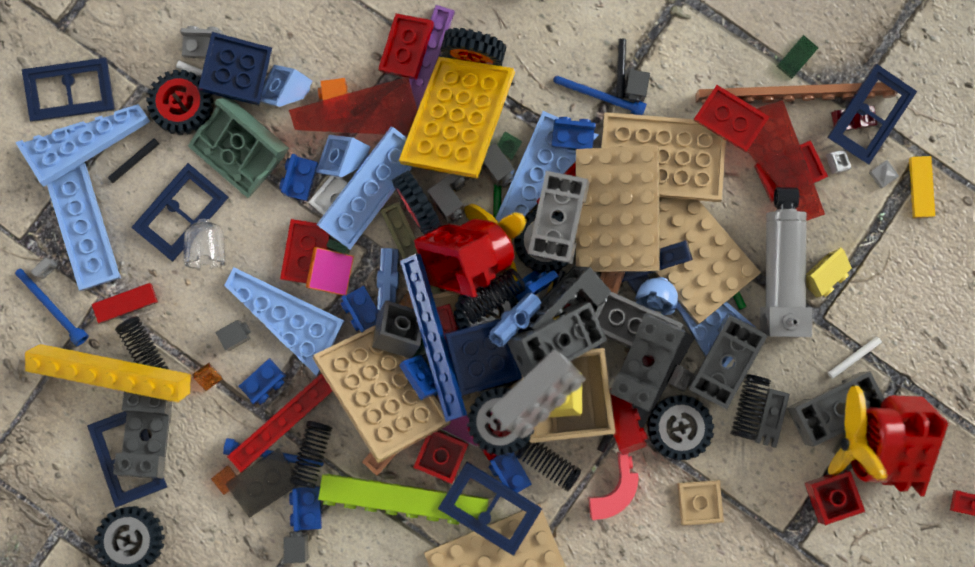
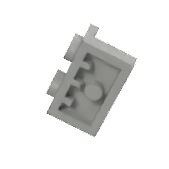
M187 26V28H181L180 33L183 35L182 56L184 58L205 59L211 33L223 34V32L217 27L199 29L196 26Z

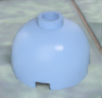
M657 277L643 282L637 291L635 299H637L636 303L653 311H660L665 316L675 312L678 293L673 284L666 278Z

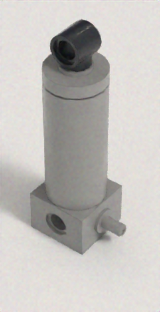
M776 187L774 190V206L777 210L776 212L766 213V307H760V330L770 337H812V307H806L807 213L796 210L799 205V189L797 187Z

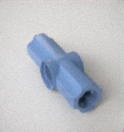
M381 249L380 270L377 273V310L381 309L385 300L396 303V290L399 287L398 249Z
M527 293L512 310L505 311L501 321L489 332V338L492 343H495L498 347H503L519 329L526 328L530 318L541 308L540 304L542 302L539 297L533 293Z

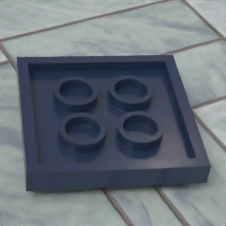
M212 32L198 91L259 106L272 47Z
M501 318L445 333L462 396L522 379V374L508 343L503 347H498L489 338V332L501 321Z

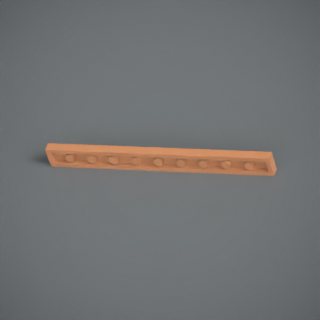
M879 82L874 85L866 99H871L878 95H883V98H892L896 96L897 92L884 83ZM862 83L724 89L747 103H753L754 100H762L764 103L775 101L774 99L791 102L802 98L803 101H812L815 98L833 100L835 97H843L844 100H849L854 97ZM699 89L695 94L696 102H702L703 105L713 89Z

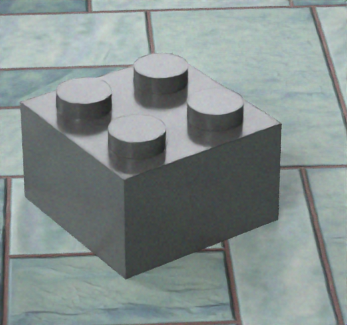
M385 300L377 314L372 347L412 358L421 343V333L414 309Z

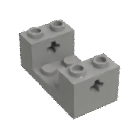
M550 171L545 172L528 250L529 255L572 264L583 203H586L590 184L588 179ZM556 211H561L564 214V219L559 223L552 220V215Z

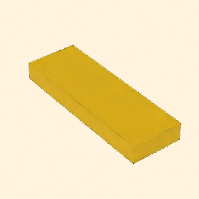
M910 157L913 218L935 217L932 157Z

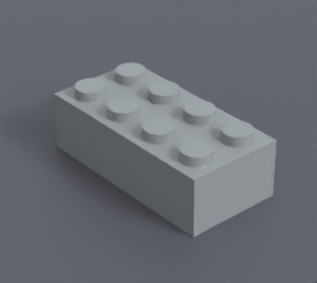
M613 292L607 296L608 299L605 303L598 306L595 313L606 338L627 348H631L637 335L636 332L646 313L679 328L683 327L682 323ZM649 354L645 355V356H647V357H649V358L655 360L652 355H649Z
M554 349L490 410L505 429L523 438L530 435L539 422L546 420L553 409L562 405L566 401L567 396L577 391L586 379L571 361Z

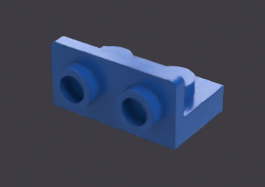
M569 117L555 119L551 147L572 150L593 148L596 123H591L589 119L572 121Z
M291 154V157L286 160L285 170L287 172L285 178L282 177L279 189H281V193L284 196L308 202L318 162Z
M555 270L548 274L545 272L539 274L538 271H533L522 278L526 290L521 292V294H517L515 298L520 301L527 293L536 295L559 277Z
M365 286L341 297L343 302L340 304L346 314L350 312L353 317L351 323L356 331L360 330L363 332L376 325L379 311Z
M421 355L401 362L399 366L420 400L438 395L432 371Z
M269 358L238 387L251 400L252 405L257 403L261 405L270 397L268 393L273 389L276 391L284 385L285 382L283 380L287 376Z
M515 453L498 455L490 460L491 465L488 467L493 476H499L501 482L518 493L532 485Z
M315 486V489L295 487L292 489V493L289 494V503L293 505V514H290V526H294V531L322 529L321 500H318L320 486Z

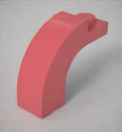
M617 452L619 481L615 489L607 495L588 497L590 518L592 520L606 519L617 515L632 501L637 490L639 477L637 472H630V469H633L632 457L628 456V454L622 455L621 452Z

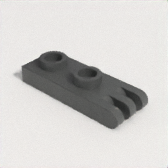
M768 388L767 400H765V405L763 406L765 409L762 410L763 414H761V423H759L760 427L758 428L759 432H757L758 436L755 443L760 444L762 436H764L763 445L768 446L770 438H772L771 447L776 448L790 394Z

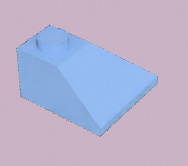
M274 65L264 83L260 102L281 107L302 100L308 94L313 81L296 69Z
M329 135L316 173L343 177L360 168L367 159L371 147L353 137Z

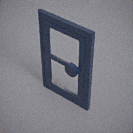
M107 58L22 69L30 122L115 110ZM97 71L102 100L73 104L71 86L75 83V78L70 74ZM63 76L61 80L66 86L69 105L40 109L36 79Z
M875 64L827 138L869 165L918 91L878 64ZM878 80L901 95L885 120L871 112L868 104L863 103ZM856 113L859 115L868 114L882 124L866 149L843 135Z
M187 163L131 228L173 262L229 197ZM189 179L213 198L195 220H192L179 209L180 204L178 201L172 200ZM166 205L169 211L178 212L191 223L172 246L148 227Z
M125 411L87 425L115 508L168 488L163 475V479L152 478L153 481L126 492L122 491L117 475L113 474L115 459H111L102 432L125 424L127 412ZM148 429L141 433L143 441L151 439Z
M466 462L438 508L512 556L517 552L542 510L535 503L469 462ZM470 478L496 493L488 509L481 512L478 519L454 505ZM500 496L526 512L510 539L486 525L491 521L490 512Z

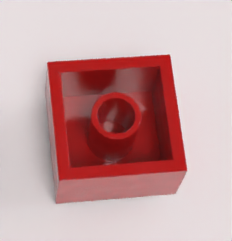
M437 431L425 438L413 468L452 484L469 443Z
M843 470L836 475L829 474L805 482L818 523L828 525L865 512L851 471Z

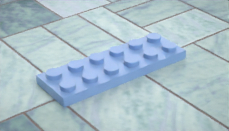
M392 126L317 223L320 228L348 249L353 247L396 190L392 179L407 170L410 171L413 167L402 165L399 162L407 138Z
M82 163L47 185L79 291L121 278L86 164Z

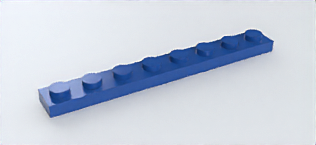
M415 254L401 260L400 263L446 422L466 416L467 412L421 254Z

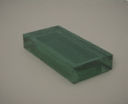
M803 35L776 67L792 79L819 47Z

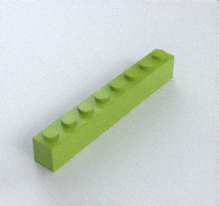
M327 473L322 474L318 500H322L324 505L336 506V503H342L345 508L350 509L362 506L365 507V511L377 512V509L385 510V514L398 515V512L406 513V517L418 518L421 515L427 516L426 520L438 522L439 518L448 519L447 523L460 524V522L438 509L448 493L446 491ZM460 494L454 505L478 519L479 514L487 510L489 498Z

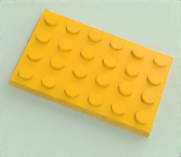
M438 57L399 162L402 165L478 178L515 75L514 68Z

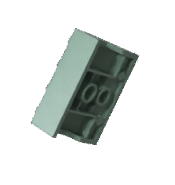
M226 97L216 99L215 111L210 119L199 127L188 147L243 195L249 198L278 166L289 150V147L233 99Z

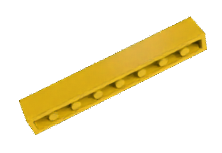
M43 344L25 351L26 372L173 402H179L190 394L191 374Z

